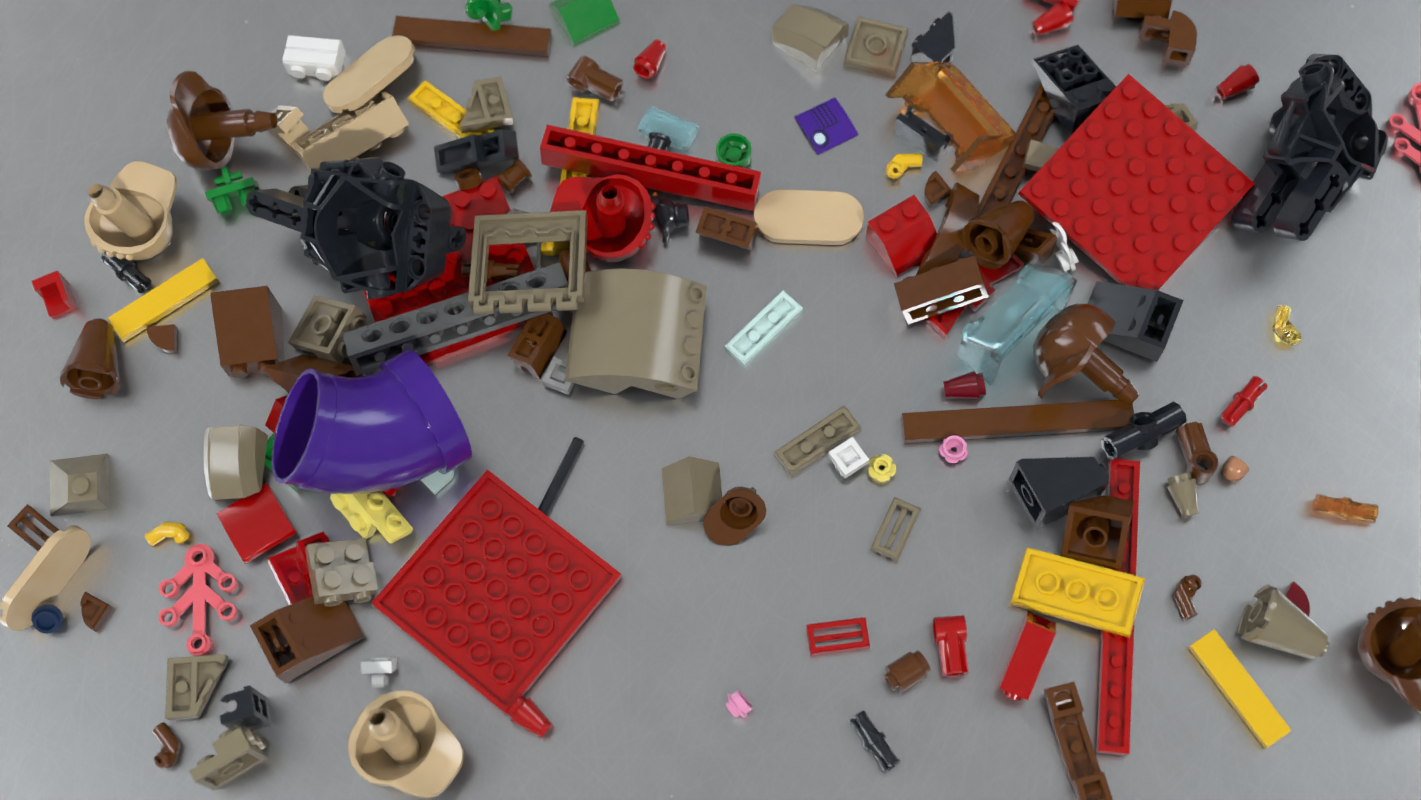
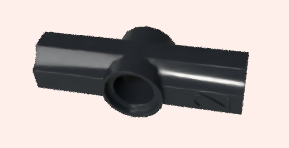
M1174 401L1152 413H1135L1129 418L1130 424L1106 435L1101 440L1102 449L1108 458L1115 461L1136 449L1150 450L1155 448L1159 443V437L1181 427L1187 422L1186 413L1182 410L1180 404Z

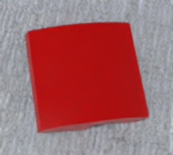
M268 483L262 486L260 492L241 498L216 513L245 564L296 534L290 519Z
M324 531L297 541L296 547L268 558V564L289 605L313 596L305 548L307 544L329 542Z

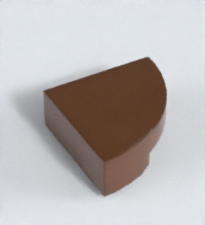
M937 171L930 175L924 190L925 202L929 209L948 198L952 191Z
M175 324L147 327V334L156 347L166 353L177 354V327Z
M84 592L81 598L80 606L83 621L87 627L97 632L112 606L87 592Z

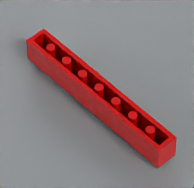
M552 125L546 126L540 145L541 164L601 178L615 174L625 175L638 180L646 188L754 211L760 188V171Z

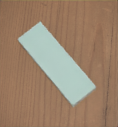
M783 290L724 346L725 350L745 368L803 312V307Z

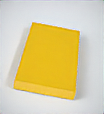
M1027 547L1011 605L1130 638L1145 578Z

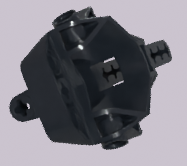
M1316 53L1310 55L1305 65L1300 67L1298 71L1300 77L1293 81L1288 90L1281 95L1283 107L1272 115L1269 128L1273 137L1263 155L1265 163L1253 180L1254 185L1245 193L1232 214V224L1236 229L1263 233L1275 218L1273 229L1278 237L1305 241L1312 235L1324 214L1332 212L1358 178L1371 180L1374 173H1376L1381 157L1387 149L1388 135L1385 131L1378 129L1377 123L1372 118V98L1369 90L1339 55Z
M379 157L355 159L354 161H323L320 163V168H311L308 185L293 186L289 192L275 188L255 190L249 192L246 198L247 209L252 215L301 232L300 240L303 244L304 256L310 258L314 265H321L328 270L332 279L340 281L343 293L365 290L368 300L392 296L400 292H408L441 276L445 269L446 254L459 251L466 240L465 230L462 227L450 224L451 207L447 199L415 180L404 178L406 173L403 168L392 162H383ZM396 271L395 281L390 280L389 272Z

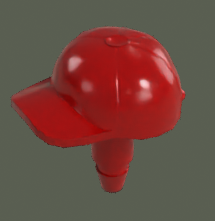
M615 174L602 178L570 177L565 179L557 187L550 212L586 210L588 216L586 249L596 259L605 262H621L631 258L639 249L645 247L646 240L651 239L650 231L655 227L652 223V220L655 218V214L652 212L655 209V204L651 202L648 191L638 180L625 175Z

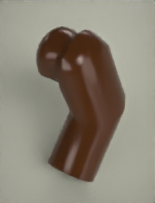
M1193 574L1183 577L1174 591V599L1184 620L1198 615L1192 599L1196 591L1201 588L1202 582L1197 575Z
M162 722L152 731L162 744L160 752L154 757V762L159 768H170L177 761L180 741L168 725Z

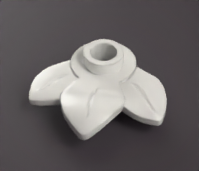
M1053 222L1052 224L1055 226L1056 231L1050 229V232L1057 236L1056 245L1059 248L1054 254L1063 272L1068 270L1073 272L1076 270L1074 264L1078 263V259L1073 249L1069 248L1066 244L1067 236L1063 227L1058 222Z

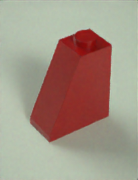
M1027 611L1000 681L999 689L1004 690L1003 694L1017 701H1020L1021 698L1029 700L1055 637L1056 622Z

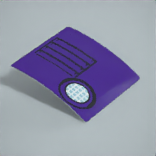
M835 97L795 116V119L807 135L817 154H821L858 136L853 123Z

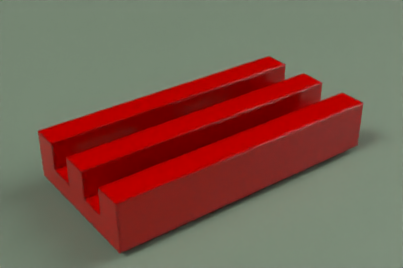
M866 617L806 625L810 656L870 649ZM861 626V631L814 636L816 631ZM854 638L863 639V641L850 642L819 647L815 646V643L847 640Z

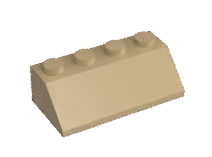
M381 90L360 108L354 111L346 109L343 113L290 143V145L311 174V168H320V163L323 161H354L359 159L358 155L366 150L368 152L376 150L382 145L381 141L389 136L394 138L403 133L404 127L409 125L394 97Z

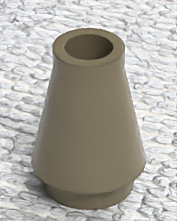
M1191 473L1168 478L1169 486H1167V489L1176 503L1182 518L1198 514L1196 479H1192Z

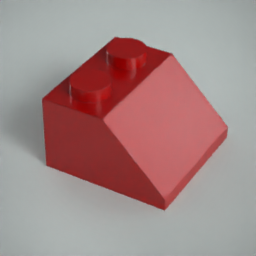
M915 195L910 196L868 221L866 237L896 278L921 264L925 253L931 249L937 235L930 215Z

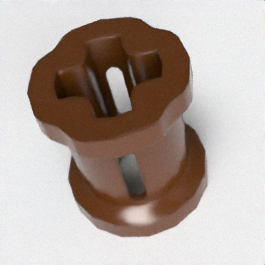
M514 159L513 164L503 173L498 172L495 175L500 185L510 194L514 192V188L525 178L530 179L532 177L529 169L519 159Z

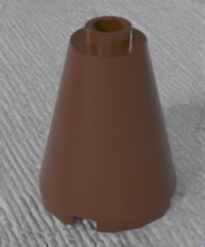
M1018 200L971 219L962 229V242L967 253L971 251L975 255L978 264L987 269H998L1005 265L1034 222L1035 214L1032 207L1028 203Z
M97 318L86 322L61 371L60 384L63 388L64 384L70 387V393L89 399H102L104 394L111 392L112 396L119 390L120 377L114 328L104 319Z

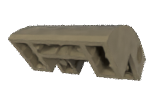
M604 269L585 272L584 302H578V310H573L565 381L615 395L630 386L676 399L696 392L707 285L671 274L639 269Z

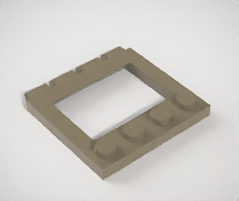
M586 210L475 216L468 303L470 307H473L474 315L495 314L496 306H499L500 314L523 313L524 305L528 306V312L552 311L553 304H556L557 311L578 310V302H584L588 220ZM571 241L568 288L486 292L489 245Z

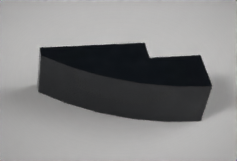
M503 129L484 135L473 134L434 146L437 173L460 171L469 167L489 166L519 158L516 131Z

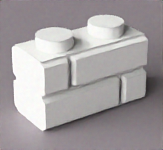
M289 35L282 60L287 73L293 77L316 76L320 80L329 81L342 72L346 51L341 40Z

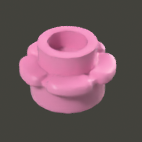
M949 436L943 440V444L939 447L940 455L945 457V460L949 463L962 461L968 454L966 449L967 443L959 436ZM951 448H956V452H952Z
M740 690L735 691L733 694L728 693L729 701L725 704L732 715L736 718L739 716L743 718L748 717L747 713L753 707Z

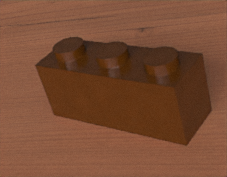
M975 255L968 258H960L954 263L935 267L928 272L909 276L902 281L894 283L901 311L908 325L989 297Z

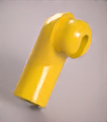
M922 153L896 154L887 164L886 174L890 178L895 179L900 177L908 167H922Z
M570 241L542 242L540 249L545 256H555L569 248Z
M167 521L144 536L153 547L167 537H173L178 544L183 543L189 538L190 533L186 530V526L183 523Z

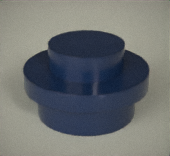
M40 605L32 614V623L37 631L51 633L61 627L63 613L54 605Z

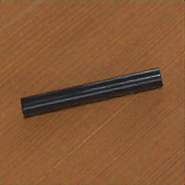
M578 437L573 438L538 507L545 515H548L584 444V441Z

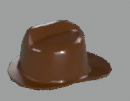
M739 486L728 490L708 511L704 518L703 526L706 535L710 540L720 545L737 544L745 539L764 520L767 511L765 502L756 493L754 487Z

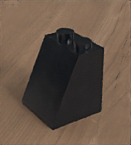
M1095 457L1020 459L1016 461L1009 477V481L1037 529L1068 515L1071 502L1101 496L1109 484V474L1105 466L1101 463L1098 464Z

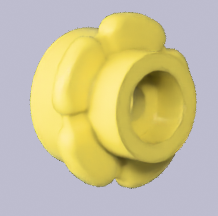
M875 455L869 460L868 473L874 480L886 482L891 476L895 475L896 464L892 462L893 459L889 455ZM883 465L885 469L880 470L879 466Z

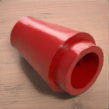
M1065 2L1062 4L1057 3L1036 20L1032 21V26L1035 33L1040 36L1069 27V24L1074 22V18L1069 6Z
M658 39L653 40L634 59L633 69L637 75L649 79L657 74L667 50L664 42Z
M1240 65L1216 86V90L1219 96L1226 100L1254 89L1260 79L1252 65Z
M523 695L515 701L506 713L512 718L511 722L535 735L537 734L540 738L552 726V723L530 697L527 699Z

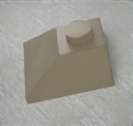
M107 453L50 460L51 516L109 509V455Z

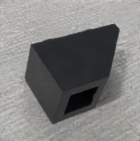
M950 12L946 13L942 18L938 17L935 19L929 30L924 35H918L911 45V60L934 78L953 60L955 40L953 14Z

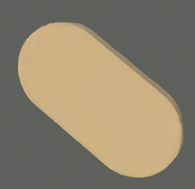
M392 36L370 48L327 85L323 93V99L328 108L335 113H343L342 110L345 109L354 111L372 99L410 67L414 60L413 53H415V48L411 41L404 36Z
M782 189L768 192L760 198L754 210V222H757L761 234L769 241L775 243L843 245L852 241V238L856 237V235L858 236L864 224V211L859 201L845 192Z
M70 525L67 526L69 529L65 531L60 529L48 538L3 597L0 609L3 610L2 615H0V622L12 631L25 630L33 625L32 614L37 607L44 604H52L89 553L91 538L85 530L79 526Z

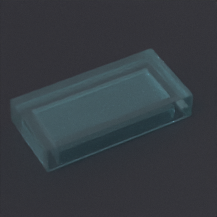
M652 106L649 107L638 127L639 132L647 136L651 132L667 135L672 141V146L686 152L699 130L698 125Z

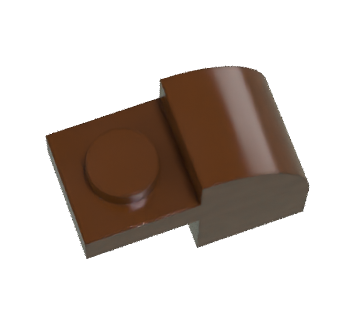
M1173 10L1170 19L1158 15H1145L1138 38L1165 43L1162 61L1189 65L1196 49L1197 30L1193 21L1188 16Z

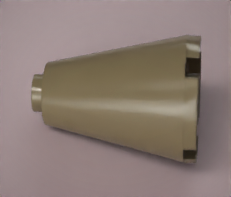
M1271 585L1263 586L1254 594V597L1258 600L1253 607L1247 604L1239 622L1238 633L1242 634L1240 636L1242 639L1312 660L1318 656L1322 657L1325 655L1330 645L1328 634L1284 594Z

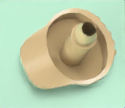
M134 161L126 165L117 174L109 187L101 184L91 185L88 189V194L92 201L88 205L84 216L85 230L91 239V246H98V252H106L107 257L115 256L118 259L125 258L126 260L152 259L161 254L169 245L173 236V221L170 210L177 188V178L175 175L158 166L143 161Z
M410 690L393 691L379 695L373 702H369L364 711L360 712L358 722L353 725V730L348 735V752L351 764L364 780L376 786L393 787L418 798L430 799L440 795L458 774L463 764L464 752L461 744L453 733L440 721L432 703Z

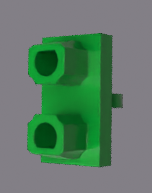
M467 0L465 6L467 16L473 20L481 18L492 31L500 30L501 22L511 21L513 8L508 2L501 3V0Z
M228 166L223 167V176L214 178L216 186L226 185L205 191L207 200L213 203L217 213L220 215L234 211L230 197L239 195L242 206L247 207L246 198L249 192L260 189L257 180H254L253 177L234 182L243 178L241 171L231 173Z

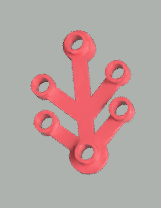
M1417 83L1408 93V100L1416 108L1420 130L1408 123L1401 114L1391 115L1386 126L1391 132L1401 131L1421 146V99L1417 97H1421V83ZM1393 121L1399 122L1400 125H1395ZM1406 138L1396 139L1391 146L1392 153L1398 157L1406 156L1420 166L1421 173V152L1413 148ZM1397 145H1402L1405 150L1399 149Z
M196 544L190 547L185 554V565L172 579H166L159 585L160 594L165 598L172 599L179 594L180 587L193 575V585L171 608L163 609L158 616L159 622L168 628L174 627L179 622V617L193 603V635L187 641V650L193 656L210 655L214 648L213 640L206 635V601L218 611L219 617L226 622H231L238 616V609L235 605L225 602L206 585V572L218 581L219 588L226 593H232L237 589L238 580L232 574L225 573L214 563L215 554L205 544ZM203 553L202 560L195 562L196 555ZM227 579H232V585L224 588V582ZM172 584V592L165 593L166 587ZM231 607V615L225 617L224 610ZM173 613V619L170 622H165L166 615ZM202 639V646L195 649V641Z

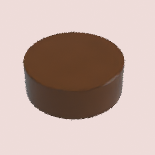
M469 167L459 171L455 175L454 180L458 189L468 190L481 184L483 176L479 168Z

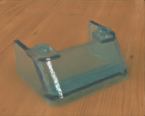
M1028 263L1018 274L1019 279L976 322L971 320L962 329L961 334L963 337L957 357L976 373L983 372L984 380L989 385H992L1002 360L1054 308L1058 311L1066 308L1077 283V279L1071 274L1040 263L1033 265Z

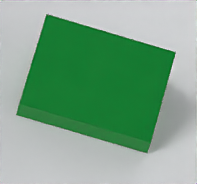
M555 0L549 3L550 9L573 45L620 22L611 0Z

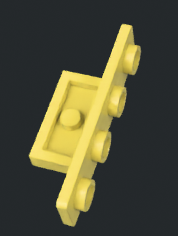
M382 491L352 495L331 494L330 496L334 507L341 511L350 522L351 527L362 538L368 539L374 536L376 529H378L389 543H394L411 534L413 527Z

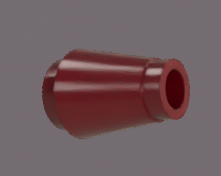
M973 371L948 381H943L946 398L980 399L979 396L986 395L983 372L976 373Z

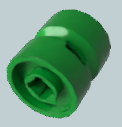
M731 133L723 136L718 141L716 146V162L747 169L752 168V148L746 137L741 134Z

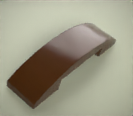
M958 182L954 184L945 205L948 209L932 247L925 253L916 275L958 260L964 247L962 229L971 219L976 217L980 195Z
M1075 682L1045 689V698L1056 741L1077 799L1113 800L1105 773L1100 770L1082 715L1084 709Z

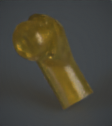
M1286 305L1277 306L1272 326L1273 332L1285 344L1295 346L1301 341V333L1289 322L1291 308Z

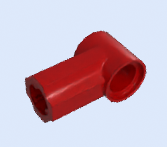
M965 616L933 617L934 640L939 648L942 676L958 677L967 675L969 672L965 642H967Z

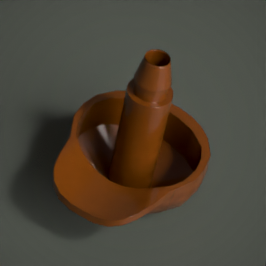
M184 71L178 74L173 81L170 91L171 107L166 121L174 153L189 167L203 170L222 169L232 157L235 138L254 136L256 132L262 133L276 128L278 125L275 113L253 112L251 109L232 110L227 97L219 89L211 87L196 72Z
M1073 304L1057 312L1040 330L1033 344V356L1038 369L1045 377L1038 392V396L1041 399L1046 391L1055 384L1065 381L1079 372L1085 375L1103 392L1109 391L1113 397L1128 405L1138 398V391L1131 381L1123 376L1124 371L1097 348L1111 333L1116 324L1105 311L1090 304Z
M1413 597L1408 599L1397 598L1394 602L1386 601L1384 607H1377L1375 613L1370 612L1367 614L1368 621L1359 633L1357 648L1361 662L1367 671L1381 681L1392 685L1412 709L1417 713H1421V600Z

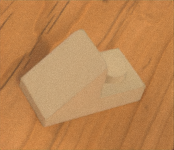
M278 106L272 112L277 116L278 125L276 128L268 131L291 147L290 143L304 136L309 131V128L300 119L304 114L298 107Z

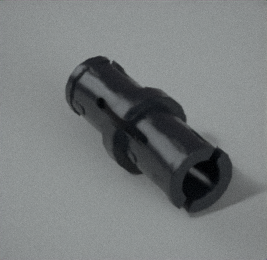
M106 252L102 254L101 261L114 270L117 278L121 281L128 282L138 293L145 292L141 285L147 290L150 288L151 279L140 272L132 260L118 259L115 256L110 258L106 256Z
M865 710L849 720V723L863 740V747L866 751L870 750L884 773L895 767L894 764L898 765L901 762L885 741L886 735L878 731Z

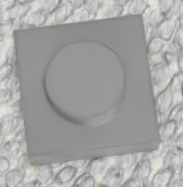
M553 357L542 379V383L547 387L569 395L574 383L565 381L567 361Z

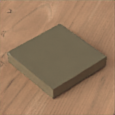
M857 16L845 55L844 66L895 78L909 28Z

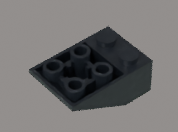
M1079 45L1035 58L1032 61L1056 117L1070 134H1073L1116 88L1113 82Z
M1097 281L1087 304L1105 311L1116 323L1111 333L1103 341L1158 361L1167 345L1184 300L1155 289Z

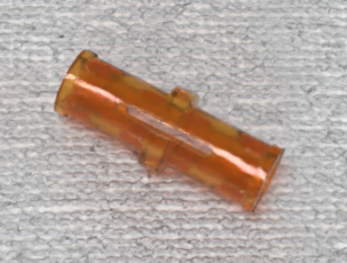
M1316 494L1313 501L1314 513L1338 516L1341 520L1356 519L1375 523L1378 517V505L1352 501L1350 497H1343L1341 499Z

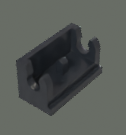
M908 105L906 114L900 113L897 116L894 133L935 162H938L953 145L954 135L948 132L945 136L915 115V108Z
M250 685L245 686L244 690L227 694L221 698L220 701L222 703H229L230 701H236L237 703L234 711L220 715L221 724L229 729L233 727L245 729L250 726L252 730L271 726L266 696Z

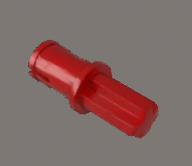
M1253 376L1240 392H1236L1233 395V401L1221 414V421L1230 427L1234 426L1247 411H1251L1254 408V402L1268 388L1266 383L1260 387V384L1264 381L1263 379Z

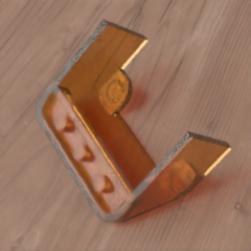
M911 62L885 94L888 98H903L906 107L911 105L915 108V113L927 112L945 134L950 132L954 135L953 143L958 147L954 152L956 163L951 167L954 173L977 169L1007 147L1016 137L1013 128L966 76L949 62Z

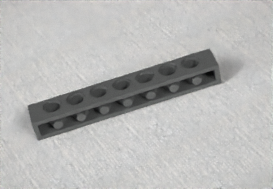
M559 262L486 286V292L568 288V282ZM468 292L343 333L349 360L356 375H360L380 368L382 363L406 350H412L417 355H421L551 311L528 312V306L524 305L523 313L500 314L499 306H496L495 314L474 315L473 307H470L468 303ZM553 304L552 311L557 310L556 304Z

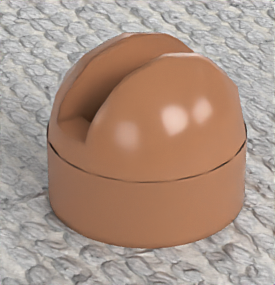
M1230 456L1223 465V475L1230 481H1239L1249 471V467L1235 456Z

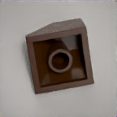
M1102 495L1071 502L1061 556L1121 569L1134 501Z

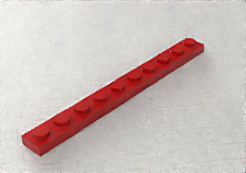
M1110 459L1107 496L1134 501L1121 569L1106 566L1104 568L1136 576L1140 461L1124 459L1113 461ZM1134 624L1130 638L1101 630L1096 753L1122 756L1130 754Z

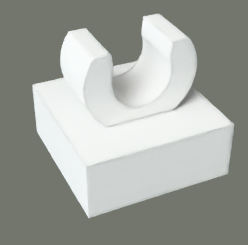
M853 437L828 453L829 458L844 478H847L869 463L868 457Z
M397 656L369 657L361 662V674H372V688H384L385 685H388V673H392L397 669Z

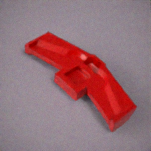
M1013 253L1010 260L998 269H987L979 265L989 297L926 318L925 321L946 339L966 306H969L975 312L994 295L995 289L991 286L992 284L1023 269L1024 263Z

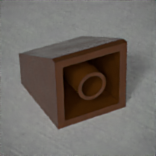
M268 286L210 293L220 366L228 376L242 378L250 373L259 372L266 374L263 371L265 367L284 361L282 307Z

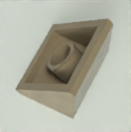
M689 456L662 468L666 525L704 522L708 511L722 498L719 463Z

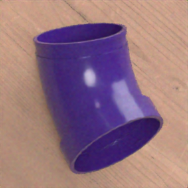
M406 350L382 363L379 372L363 377H341L328 373L324 374L315 369L305 370L292 386L278 420L272 450V471L278 483L291 484L301 489L329 494L375 493L416 482L437 471L441 474H446L471 460L472 450L464 426L445 390L426 363L412 350Z

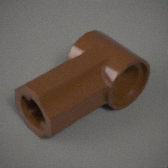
M580 56L566 77L567 82L576 90L581 92L589 90L611 102L618 98L623 87L622 79L600 69L599 65L587 56Z
M1186 423L1176 430L1187 464L1186 473H1191L1192 479H1196V484H1204L1213 476L1219 461L1216 454L1210 449L1202 423ZM1196 463L1204 464L1208 470H1201Z

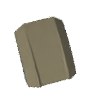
M791 4L772 26V42L817 72L839 43H842L848 36L849 24L823 10L810 6Z
M245 425L209 427L205 431L204 473L207 492L212 500L245 498L261 491L268 439L266 433L256 427Z

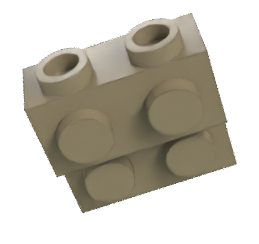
M314 295L288 343L294 348L314 353L319 358L342 363L344 358H348L343 333L366 326L367 316L355 305Z
M366 538L307 544L305 551L315 604L324 603V606L330 607L339 605L342 601L346 600L362 603L374 597L378 591L374 564L369 560Z
M249 726L245 729L233 727L219 735L220 739L212 743L217 755L211 754L200 759L196 763L197 767L189 771L194 782L214 790L265 760L267 756L263 749L267 745L258 731L254 733Z

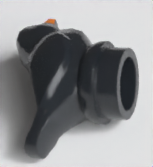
M654 192L653 196L650 197L651 202L655 204V209L652 212H654L656 219L663 229L662 243H668L669 235L675 227L689 226L688 205L681 204L680 202L674 204L670 199L660 198Z

